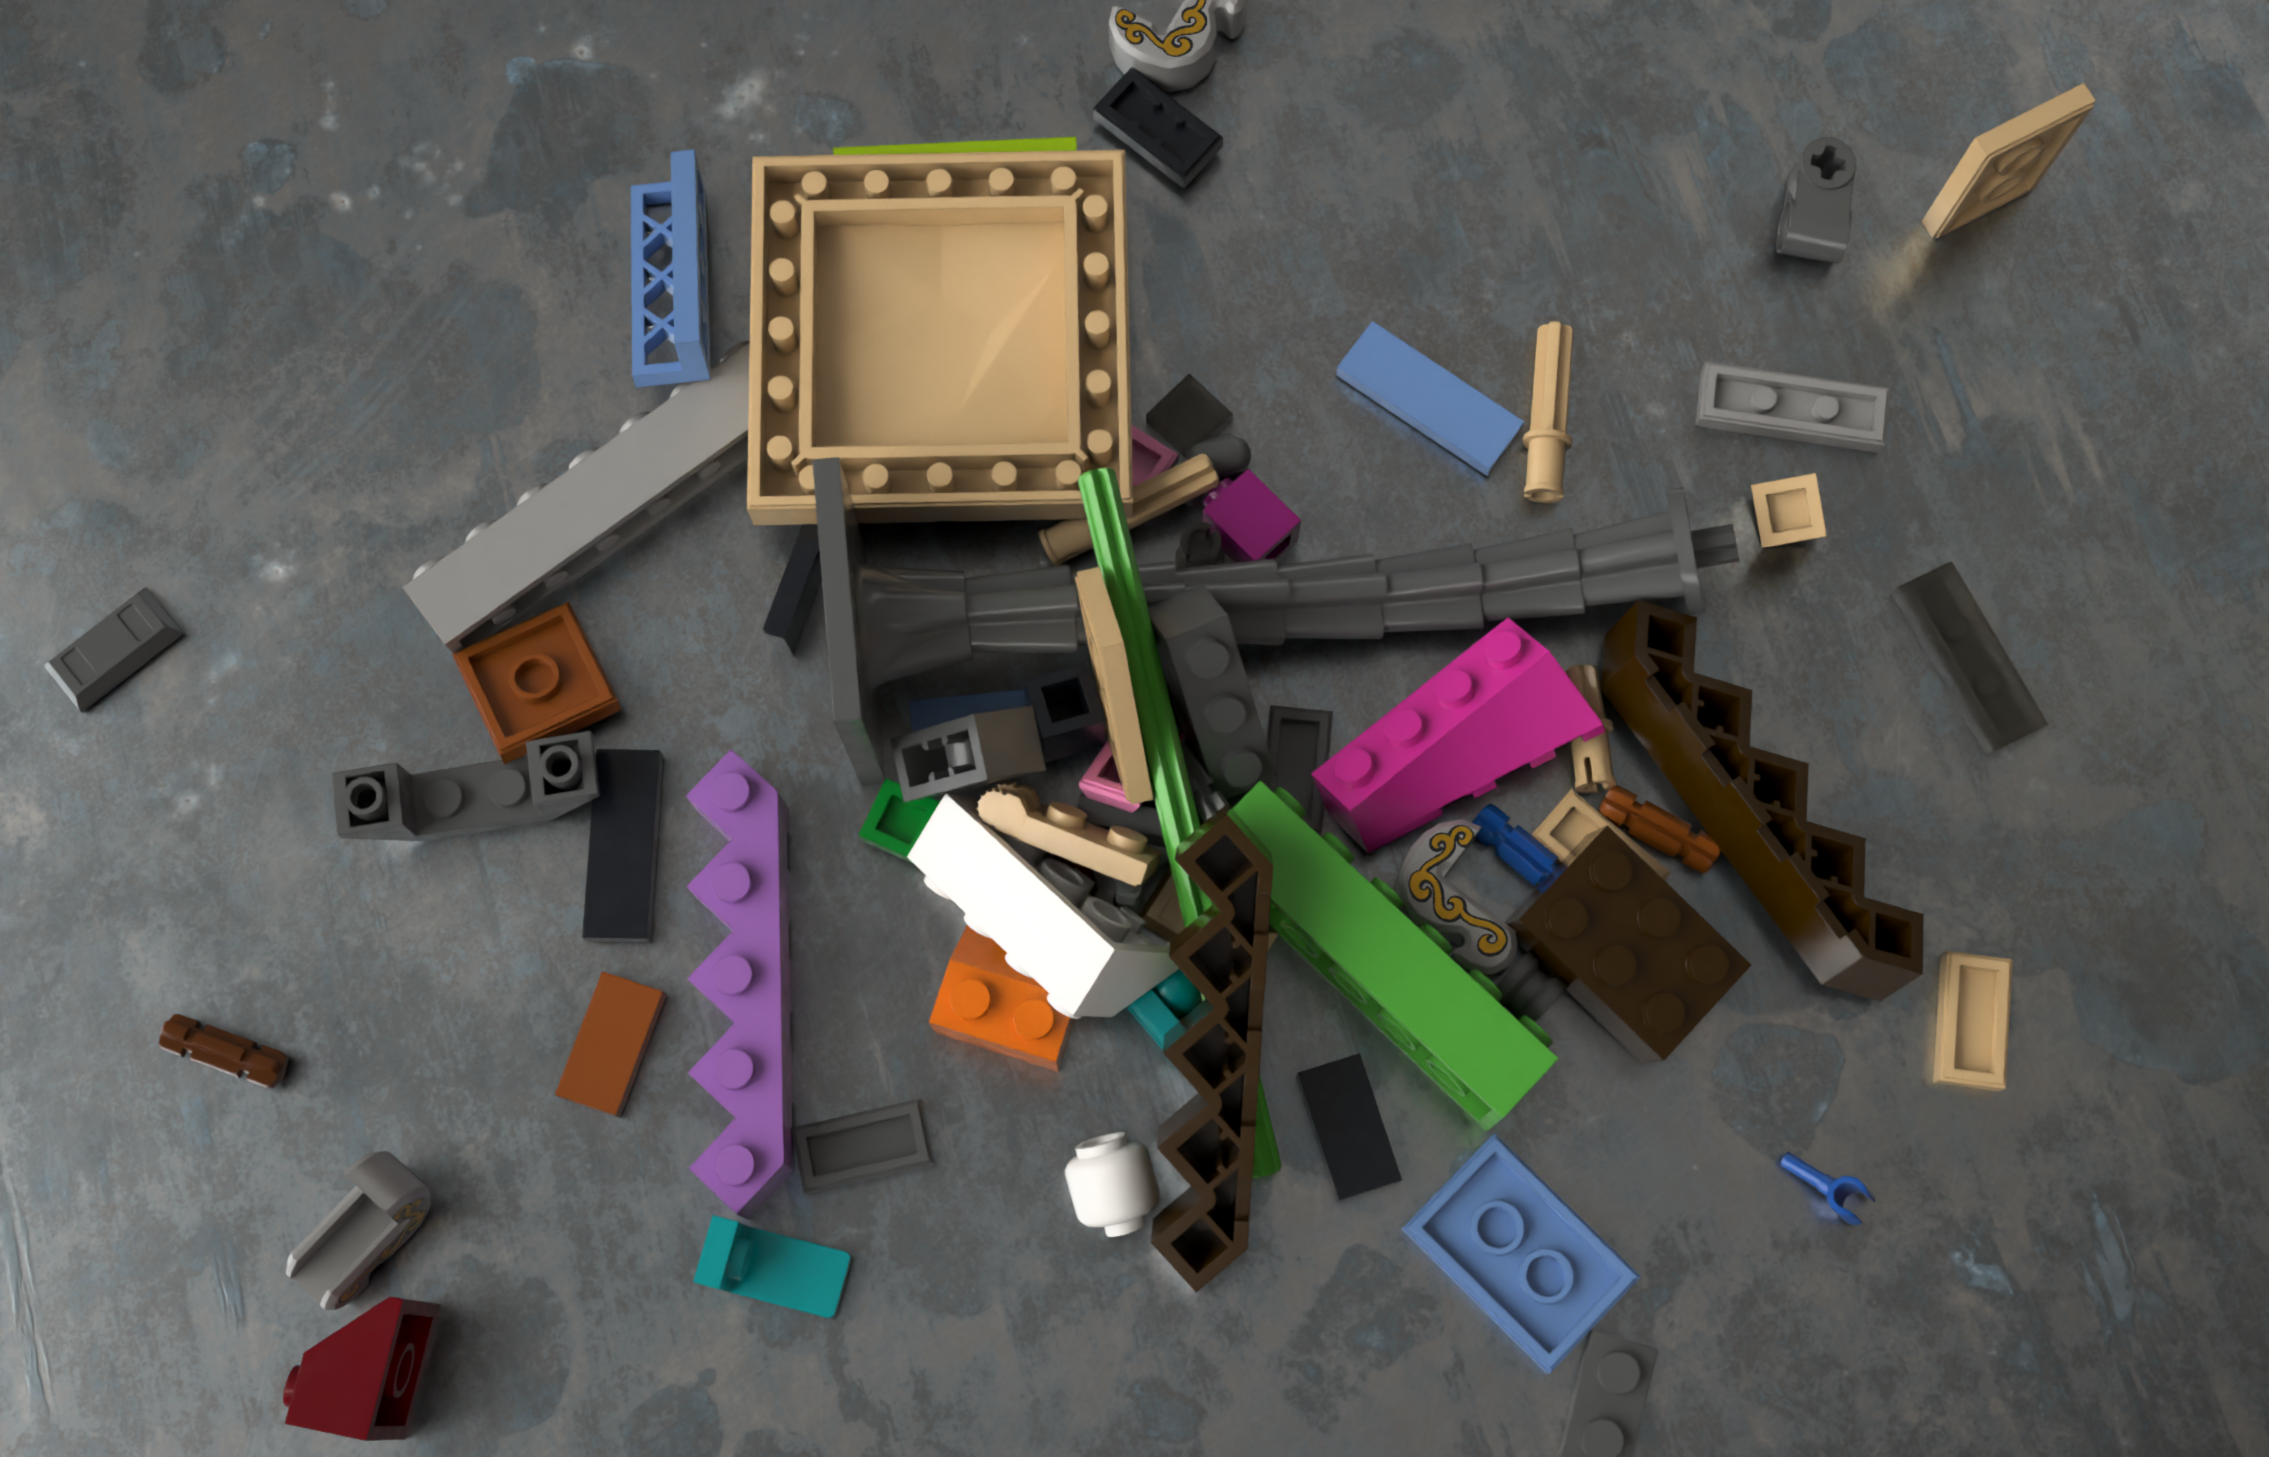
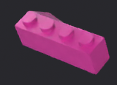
M1507 617L1312 772L1311 775L1329 816L1366 852L1370 853L1442 816L1443 806L1465 795L1472 794L1474 798H1477L1497 787L1495 780L1527 763L1533 769L1555 758L1554 749L1579 736L1586 742L1604 733L1605 728L1551 652Z

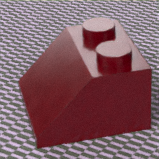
M390 1296L305 1351L301 1364L295 1365L292 1368L285 1384L283 1404L285 1407H289L285 1424L364 1441L405 1440L440 1304Z

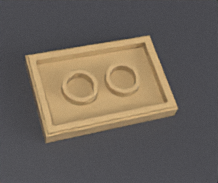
M2082 83L1975 137L1921 221L1931 238H1939L2034 190L2094 107L2093 104L2096 100L2086 85Z
M1100 567L1078 571L1075 582L1097 693L1106 718V734L1126 801H1130L1131 805L1153 800L1124 641Z

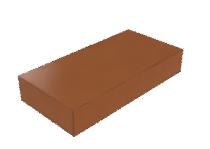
M602 971L555 1095L621 1118L667 994L661 990Z

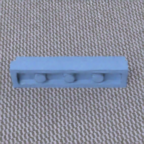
M695 149L671 152L670 182L631 185L632 377L636 388L711 380L706 190ZM672 203V216L662 225L646 215V205ZM666 244L672 248L673 262L661 272L649 264L647 259ZM667 291L673 295V311L662 320L650 312L648 306ZM666 339L675 345L679 361L648 364V355Z

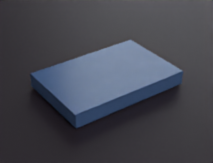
M1495 1133L1401 1228L1546 1374H1550L1641 1277Z

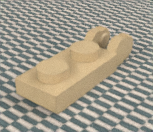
M1010 780L1005 783L1000 782L997 784L998 786L990 788L981 794V799L977 801L978 807L976 810L979 811L978 817L982 818V823H988V827L994 825L996 830L1018 838L1017 840L1134 887L1143 884L1156 872L1162 855V851L1146 845L1148 839L1143 834L1122 826H1111L1110 830H1106L1086 822L1087 814L1084 811L1065 803L1051 802L1049 806L1042 805L1034 788L1024 784L1018 786L1016 781L1014 783H1011Z

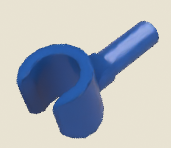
M1789 1151L1780 1164L1827 1196L1830 1207L1846 1223L1852 1225H1860L1862 1223L1855 1214L1843 1208L1844 1201L1849 1195L1861 1193L1874 1203L1876 1201L1871 1191L1858 1178L1842 1176L1836 1179L1829 1174L1821 1172Z

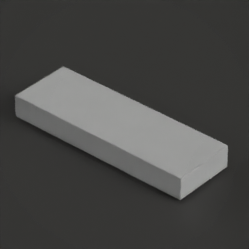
M1705 362L1701 370L1695 426L1880 453L1885 446L1890 388Z

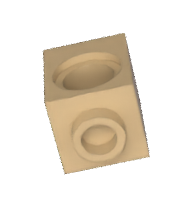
M1816 473L1751 485L1762 548L1827 536Z

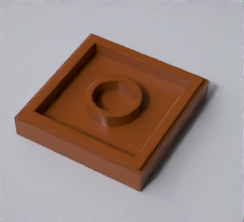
M569 601L452 654L504 765L527 754L526 741L572 734L622 710Z

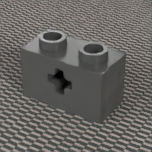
M1033 706L971 714L891 738L904 802L944 796L945 793H963L1046 770Z

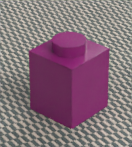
M1249 469L1234 482L1229 477L1223 479L1216 488L1208 493L1203 501L1205 508L1203 509L1202 531L1234 563L1264 559H1275L1276 561L1298 541L1301 519Z

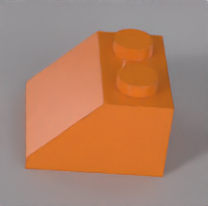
M967 925L949 960L929 1020L932 1029L936 1034L1059 1072L1076 1019L1057 1011L1047 1000L1049 993L1034 978L1027 977L1013 969L1005 960L1007 952L993 939L977 933Z

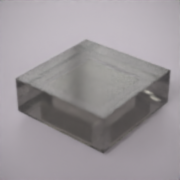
M1189 373L1146 414V422L1186 459L1193 445L1217 437L1233 422V413Z

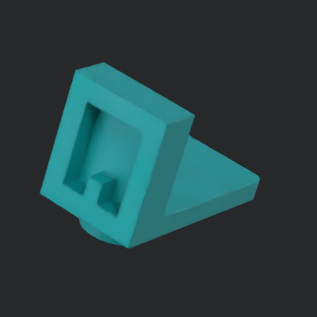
M712 1215L693 1283L825 1318H833L838 1310L851 1263V1255L845 1251L749 1227L738 1221Z

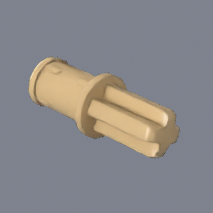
M1573 665L1565 670V673L1605 728L1604 733L1586 742L1583 741L1581 736L1570 741L1576 780L1574 783L1575 790L1579 793H1598V783H1602L1603 789L1607 791L1617 785L1608 734L1614 730L1611 720L1605 719L1597 668L1594 665Z

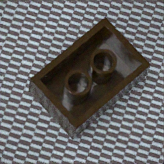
M1608 825L1587 834L1504 922L1516 931L1517 943L1527 952L1531 951L1540 959V965L1552 977H1560L1569 986L1566 990L1641 1063L1664 1061L1751 966L1725 938Z

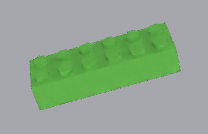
M1259 781L1233 807V810L1272 853L1273 878L1269 927L1278 932V935L1485 1131H1489L1508 1114L1559 1059L1548 1049L1553 1044L1552 1039L1529 1017L1523 1015L1517 1020L1498 1002L1503 997L1501 991L1484 974L1476 969H1472L1468 974L1448 955L1453 951V948L1436 929L1427 923H1423L1418 928L1399 910L1404 905L1402 899L1389 885L1377 877H1374L1369 882L1351 865L1355 860L1354 855L1337 837L1329 832H1326L1321 837L1302 819L1306 816V811L1290 793L1281 787L1272 792L1262 781Z

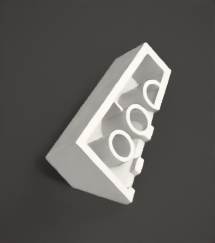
M945 793L907 856L926 875L924 882L932 891L955 902L966 913L964 916L966 924L977 933L993 939L1007 952L1005 955L1006 962L1017 972L1034 978L1049 993L1047 995L1048 1002L1057 1011L1070 1018L1080 1019L1082 1016L1113 1017L1179 969L1169 958L1170 942H1167L1165 946L1155 945L1140 933L1146 921L1126 906L1121 907L1119 910L1112 904L1090 895L1089 892L1095 882L1077 868H1072L1055 859L1045 860L1043 859L1046 853L1045 850L998 831L994 825L988 827V823H982V818L978 817L979 811L976 810L978 807L977 801L981 798Z

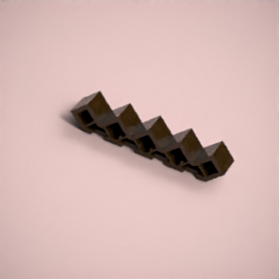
M1638 600L1605 634L1600 689L1821 985L1882 1001L1923 974L1924 914L1864 897L1866 838L1807 821L1809 763L1751 747L1750 731L1753 690L1694 672L1697 617Z
M1228 803L1176 847L1175 861L1214 904L1170 941L1169 958L1206 999L1164 1035L1163 1054L1198 1093L1162 1123L1158 1129L1157 1149L1190 1184V1187L1153 1218L1151 1243L1195 1292H1198L1248 1249L1273 860L1272 853Z

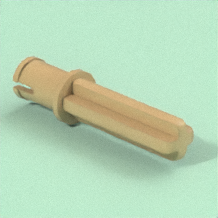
M1550 321L1549 324L1541 325L1537 330L1530 431L1524 434L1522 441L1524 447L1528 449L1524 497L1536 503H1555L1563 500L1565 452L1572 447L1573 441L1571 435L1567 434L1574 331L1571 326L1561 324L1559 321Z
M1199 454L1134 486L1133 518H1126L1129 530L1216 488L1219 484V477L1210 458L1206 454ZM1066 519L1046 530L1042 529L1038 532L1041 543L1055 567L1061 566L1063 562L1094 548L1087 519Z

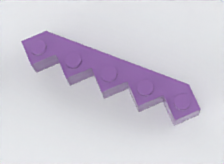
M731 749L686 795L697 812L729 840V843L686 887L732 931L687 979L734 1024L691 1068L688 1074L727 1109L735 1119L688 1169L731 1210L749 1220L795 1171L794 1143H792L791 1130L793 1051L791 1050L790 1013H792L791 960L789 959L790 873L787 855L789 815L788 807L778 791Z

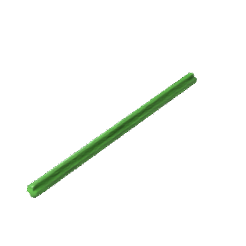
M1103 467L1080 475L1078 484L1098 567H1100L1125 645L1150 784L1186 928L1214 904L1175 861L1176 847L1200 827L1116 473L1112 468ZM1201 993L1202 1000L1204 1001L1206 998ZM1260 1073L1252 1178L1270 1176L1280 1171L1282 1165Z

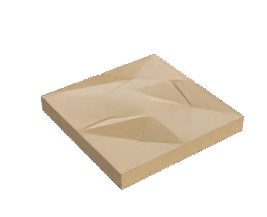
M1125 150L753 156L747 511L753 525L817 524L812 460L834 457L840 458L859 523L1087 519L1078 479L1080 475L1087 471L1103 467L1112 468L1115 471L1126 518H1133Z

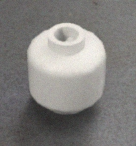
M1125 1132L1101 1135L1078 1144L1075 1147L1077 1156L1069 1161L1065 1169V1177L1078 1220L1088 1227H1104L1108 1237L1129 1234L1144 1227L1143 1215L1153 1210L1160 1199V1190L1147 1147L1138 1141L1128 1140Z

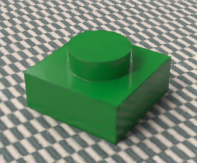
M886 778L858 836L861 841L913 863L907 856L940 801L927 798L904 802L900 784Z

